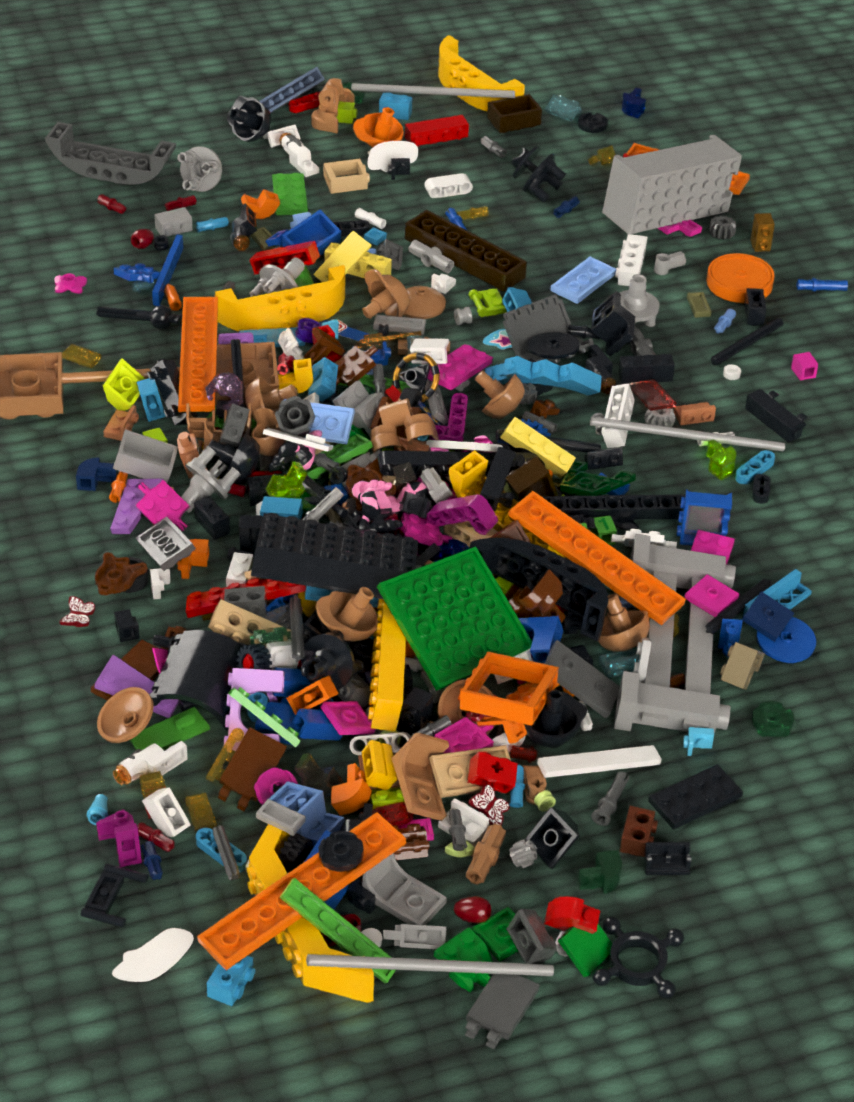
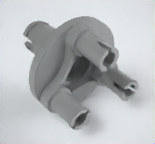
M200 146L178 154V161L181 162V176L184 180L182 186L185 190L208 191L219 183L222 176V164L220 158L212 149Z
M295 257L283 269L274 265H265L260 270L258 285L250 291L249 295L254 297L262 295L264 292L268 294L297 288L295 280L304 271L305 264Z
M636 274L630 279L629 290L620 292L621 306L635 316V323L645 321L646 326L652 327L655 326L660 304L655 296L646 292V277Z
M206 446L197 458L195 457L185 465L194 475L190 479V486L181 497L190 507L187 510L188 513L194 509L196 501L208 496L210 497L213 493L225 500L228 497V491L231 489L230 486L241 476L235 468L231 467L222 479H217L228 468L223 464L218 469L222 464L220 460L208 471L205 465L216 455V452L209 446Z

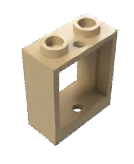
M360 159L323 163L324 179L331 194L368 189L370 176L369 173H366L365 164L363 165ZM350 174H359V175H351V176H344V177H336V176H343V175H350Z

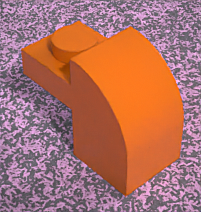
M263 189L258 199L245 194L241 198L242 204L246 203L256 214V219L270 217L281 203L277 194Z
M190 539L196 549L188 557L182 558L176 563L178 571H181V579H189L192 566L207 567L210 555L209 540Z
M356 763L348 765L347 783L332 786L331 805L340 816L361 809L364 803L368 802L372 793L371 788L366 783L364 771L360 770Z

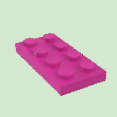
M464 344L447 355L448 361L446 364H437L440 372L439 385L449 390L456 388L492 364L493 357L470 345ZM430 366L427 379L433 381V373Z

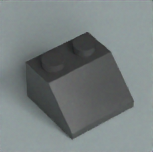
M518 910L508 925L507 931L525 964H539L551 959L557 948L555 940L552 936H549L545 929L544 920L538 916L535 910Z

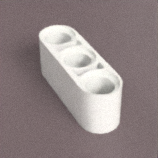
M462 173L429 178L424 184L431 198L467 194L473 188L468 176Z
M406 732L360 735L351 740L350 750L355 755H362V752L356 748V741L358 739L363 740L366 746L371 740L377 741L378 738H383L386 744L392 746V752L397 753L401 749L397 744L398 737L403 736L408 741L411 736Z

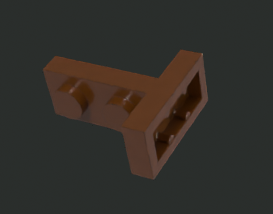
M315 327L312 333L317 342L303 357L305 359L311 358L313 366L324 357H327L331 351L342 356L345 349L340 341Z

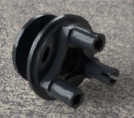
M536 146L531 151L523 148L522 154L512 160L511 164L516 168L512 177L516 179L526 169H529L533 174L524 185L523 191L534 194L544 203L550 195L539 187L540 184L548 182L556 190H559L563 185L561 180L565 177L566 173L556 166L553 153L537 167L532 161L540 148Z

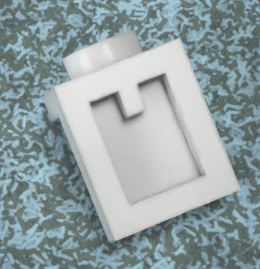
M432 275L431 288L446 294L456 284V279L448 275Z
M161 568L150 569L153 600L161 599V591H164V585L170 584V569L165 571Z

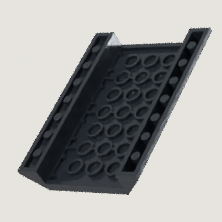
M264 513L256 544L251 576L357 594L361 587H367L373 592L374 598L383 599L377 589L379 583L416 569L418 540H414L412 537H396L390 533L379 534L372 530H356V528L351 526L339 527L333 523L322 524L315 520H299L294 516L282 517L276 513Z

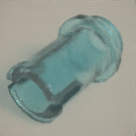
M143 281L132 282V289L137 293L143 290L154 289V281L152 283Z

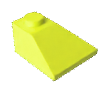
M120 359L103 384L107 401L117 410L121 411L132 407L140 395L137 382L145 380L124 359Z

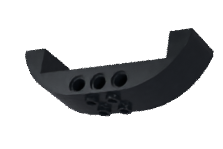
M485 538L470 542V548L476 547L492 575L495 574L523 589L527 586L532 591L545 573L551 570L562 582L563 594L555 604L583 618L581 634L595 641L600 640L608 605V594L602 582L593 573L554 552L526 541L510 538Z

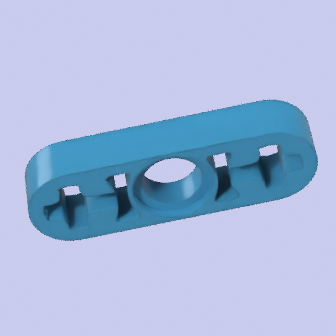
M768 450L761 451L736 470L735 480L740 484H749L756 475L763 474L774 465L775 454Z
M210 828L198 830L196 833L197 847L223 865L220 853L215 851L218 847L213 836V830ZM230 843L241 873L246 869L247 856Z

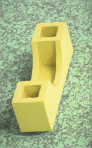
M516 417L512 419L500 437L515 448H523L535 453L544 462L546 469L551 470L559 478H562L568 472L576 457Z

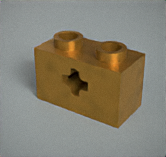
M771 213L754 214L750 241L755 252L771 251L775 226Z

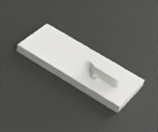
M271 428L264 429L263 431L265 435L324 451L333 449V445L325 443V438L306 434V438Z

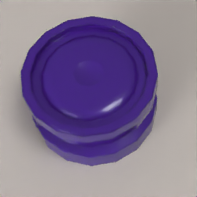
M302 318L298 321V329L295 335L303 342L313 343L312 329L321 327V325L316 320Z

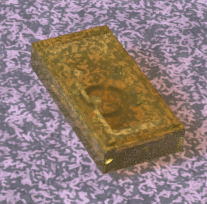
M71 344L62 353V358L93 368L101 360V354Z
M206 793L185 797V803L195 833L202 828L213 830L214 827H217Z

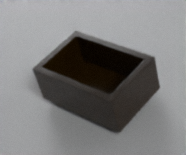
M530 94L515 98L488 102L487 118L499 133H506L508 131L541 125L542 108Z
M537 456L527 460L523 466L511 471L506 477L510 490L515 495L514 499L518 502L532 491L540 496H558L549 471Z

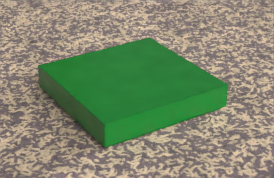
M509 907L472 928V931L485 942L488 950L499 962L518 952L507 931L508 925L515 916V913Z
M599 924L597 931L593 934L572 926L557 940L583 977L589 976L610 955L612 942Z

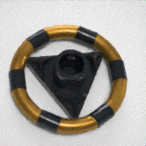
M419 352L409 354L397 364L393 373L392 383L402 393L399 382L400 376L410 388L421 391L422 402H424L436 392L440 380L438 365L427 354ZM418 359L427 362L426 364L401 372L406 364L412 360ZM431 366L433 382L431 387L424 393Z

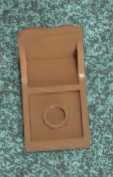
M415 733L392 757L409 813L440 821L447 816L429 757L432 755L443 754L449 747L447 740Z

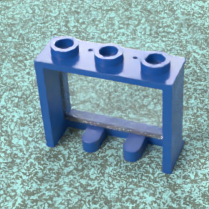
M686 489L685 497H681L680 508H683V511H679L678 522L681 525H677L676 536L680 537V544L692 546L698 530L726 536L728 521L730 520V509H732V493L720 495L688 492Z

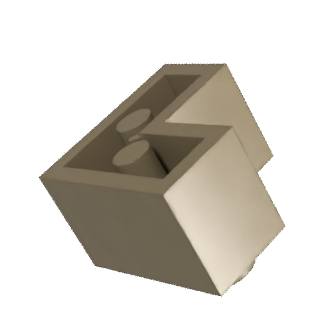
M735 642L728 651L727 656H729L727 664H724L720 671V675H722L721 680L747 690L754 671H759L765 653Z

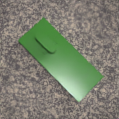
M193 707L145 728L139 735L129 741L136 750H143L154 743L163 750H166L180 741L184 742L210 730V726L197 709Z

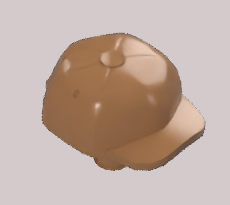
M376 269L368 270L365 273V281L372 299L371 303L363 308L365 317L372 319L377 313L402 317L410 303V297L404 285L391 275H381Z
M481 371L475 378V381L485 389L484 392L492 399L481 412L493 419H502L513 412L524 396V386L516 374L513 375L505 386L496 378L493 380L484 371Z
M262 377L253 380L245 390L246 406L248 409V403H251L252 418L255 422H257L254 415L255 409L268 408L276 413L280 408L281 401L297 396V390L292 384L283 389L276 388L273 390L270 384ZM267 425L268 428L276 430L275 426Z
M361 587L357 594L334 591L330 595L321 597L316 603V611L321 622L331 632L335 630L341 631L344 641H360L369 638L376 632L377 623L379 622L376 610L369 603L374 598V594L367 587Z
M608 595L607 608L609 612L604 619L601 637L598 642L608 651L630 650L636 647L638 642H642V637L647 638L650 628L648 612L643 610L627 611L625 607H622L619 595Z

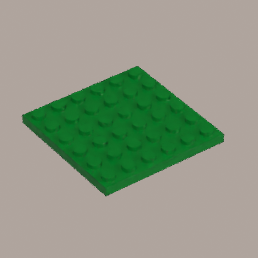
M476 547L383 581L377 585V589L436 691L454 682L471 677L473 669L478 667L480 659H483L487 652L514 657L531 648L532 640Z

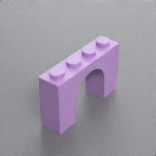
M233 668V673H229L228 685H232L231 689L234 687L237 690L241 687L250 695L257 692L284 693L285 672ZM228 694L227 706H230V715H226L225 727H229L228 736L224 737V748L227 749V753L234 754L248 729L241 720L240 711L242 705ZM262 733L280 742L281 735Z

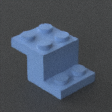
M287 781L269 798L305 816L304 824L296 833L312 840L313 846L317 844L325 830L331 833L337 832L345 822L344 817L326 812L324 795L321 790Z

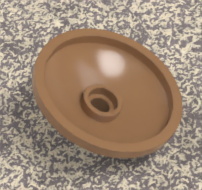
M428 286L406 288L410 297V303L404 314L405 316L417 319H430L444 311L446 300L438 290Z
M466 680L454 682L442 692L437 706L439 719L447 715L451 723L454 724L465 718L461 712L465 711L467 713L469 711L460 709L458 696L460 688L465 686ZM484 685L478 691V693L494 696ZM493 729L487 731L486 735H488Z
M139 687L126 688L114 694L104 704L99 713L97 728L100 735L111 743L126 742L139 735L151 719L153 713L152 697Z

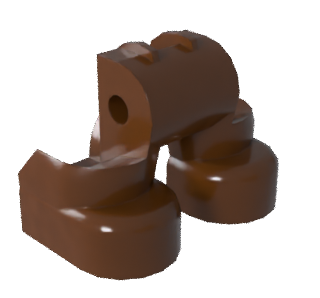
M551 570L545 573L532 591L527 586L521 590L517 585L512 584L505 593V597L518 618L559 616L561 623L566 618L564 613L555 604L563 594L562 582Z

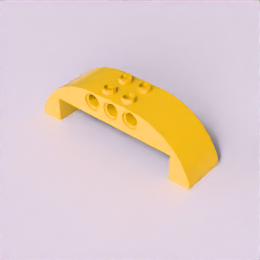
M446 36L439 47L438 74L439 80L444 87L515 91V97L524 95L525 85L518 80L513 79L500 84L458 56L459 41L452 36ZM458 96L471 106L484 111H488V102L507 99Z
M345 266L328 268V281L239 300H237L231 288L215 291V297H218V322L232 330L239 331L296 328L298 321L302 318H310L317 322L327 320L337 313L344 303Z
M475 450L449 468L450 480L457 498L476 494L480 495L487 478L485 474L488 460ZM513 499L511 508L519 502ZM498 503L497 509L494 511L498 518L497 524L493 527L496 531H500L514 521V519L508 516L511 508L504 507L501 503ZM522 526L532 544L541 546L566 558Z

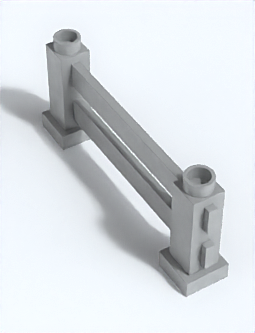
M635 534L630 560L675 592L676 587L691 589L707 574L732 589L736 566L726 564V556L650 544L651 536ZM690 602L685 690L670 688L674 614L662 626L649 617L650 628L648 638L652 643L646 679L644 683H640L639 673L623 671L616 702L614 729L631 731L632 723L686 732H688L689 727L712 728L714 733L716 728L727 730L730 718V705L720 704V696L710 694L713 634L706 632L705 625L714 619V616Z

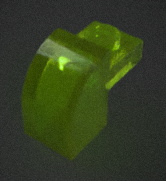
M714 439L709 441L706 456L710 458L708 471L720 480L730 476L734 472L736 450L732 446L725 448Z
M293 461L287 475H273L265 490L270 497L296 499L305 491L302 483L307 473L300 462Z

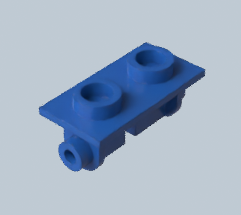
M722 619L718 648L723 649L726 657H729L727 655L731 645H734L735 642L739 643L743 620Z

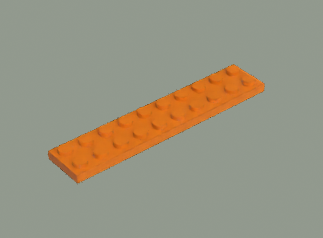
M183 297L178 412H186L187 403L190 405V412H212V410H215L218 297Z
M532 491L509 510V517L518 520L520 525L566 558L593 573L604 585L639 610L647 611L648 616L661 626L685 604L686 599L536 492Z
M376 812L349 831L354 833L363 842L364 856L357 867L343 872L329 870L323 866L318 852L198 935V942L225 970H228L303 917L279 898L292 879L296 878L322 901H326L404 846L406 838Z

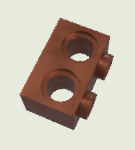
M634 806L629 807L620 852L644 857L646 842L654 841L651 833H656L658 821L654 820L655 811Z

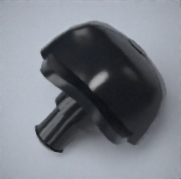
M239 96L227 115V121L238 138L242 141L254 142L262 138L269 131L271 113L257 99Z
M247 428L238 449L229 444L225 446L215 440H211L208 445L216 452L215 456L219 457L220 461L230 465L226 474L231 467L241 474L234 482L235 484L246 482L247 477L252 475L258 464L260 446L251 437L252 430Z
M550 690L547 693V702L532 726L524 724L527 735L537 745L558 748L577 734L588 709L568 693Z

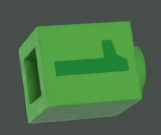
M611 516L595 517L596 528L591 529V532L609 545H615L616 542H611L612 534H617V529Z

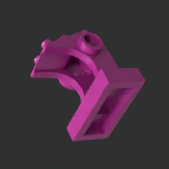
M123 809L96 822L99 841L110 838L116 839L120 867L142 863L138 828L131 814Z

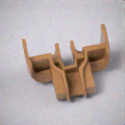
M330 79L320 92L319 109L315 110L311 115V125L313 128L338 134L337 116L339 101L355 103V95L350 89L343 88L342 79Z
M398 398L396 402L390 404L386 402V405L380 406L379 413L383 425L374 427L370 433L373 453L388 446L401 448L397 435V427L404 425L406 428L405 433L410 445L413 444L412 439L425 435H431L435 440H439L431 417L426 413L413 415L408 398L403 400Z
M187 403L186 421L189 434L194 433L196 438H204V449L211 440L219 442L222 430H215V410H212V417L194 418L190 412V405ZM248 403L250 411L241 438L244 437L247 428L251 429L252 426L251 403ZM224 410V423L227 416V410Z

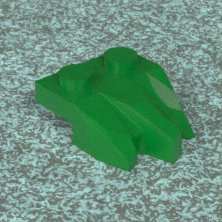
M469 927L434 951V957L437 960L494 962L485 942ZM449 972V977L468 992L474 989L473 983H478L485 987L490 980L489 974Z

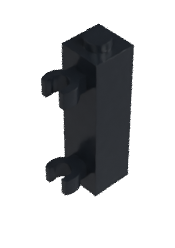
M160 359L156 362V365L150 368L151 372H147L150 380L155 379L168 409L164 410L166 418L171 417L174 425H187L186 412H178L180 373L174 360ZM191 412L194 418L198 417L197 412Z
M759 389L748 394L745 406L747 411L787 442L801 437L802 430L806 426V423L803 421L808 418L804 413H800L796 417L774 399L779 396L775 391L767 394Z
M502 447L497 449L480 493L488 501L493 511H496L498 503H501L504 507L511 508L515 495L510 492L503 493L507 482L506 477L511 471L519 469L525 463L522 461L515 462L516 452Z

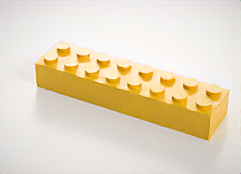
M378 599L377 609L380 610L377 612V620L379 622L377 623L376 632L373 634V637L376 638L373 640L372 650L375 651H373L371 661L375 665H372L370 676L374 677L370 683V691H373V693H370L369 705H372V707H369L368 719L371 720L372 729L396 732L403 703L406 637L384 599Z

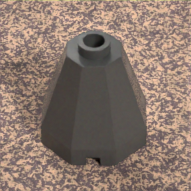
M298 396L281 401L280 408L275 413L280 430L301 437L309 434L315 420V414L310 401L302 400Z

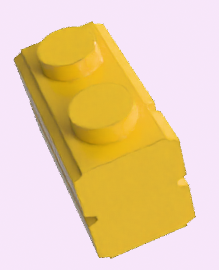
M371 740L361 751L366 783L368 786L378 787V789L387 791L398 780L392 761L394 756L392 746Z

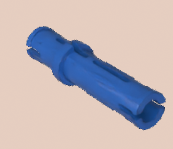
M449 208V212L446 210L445 214L450 222L467 230L461 216L457 215L454 208Z
M812 278V280L797 279L796 287L797 290H811L812 292L816 290L847 291L848 281L817 280L816 278Z

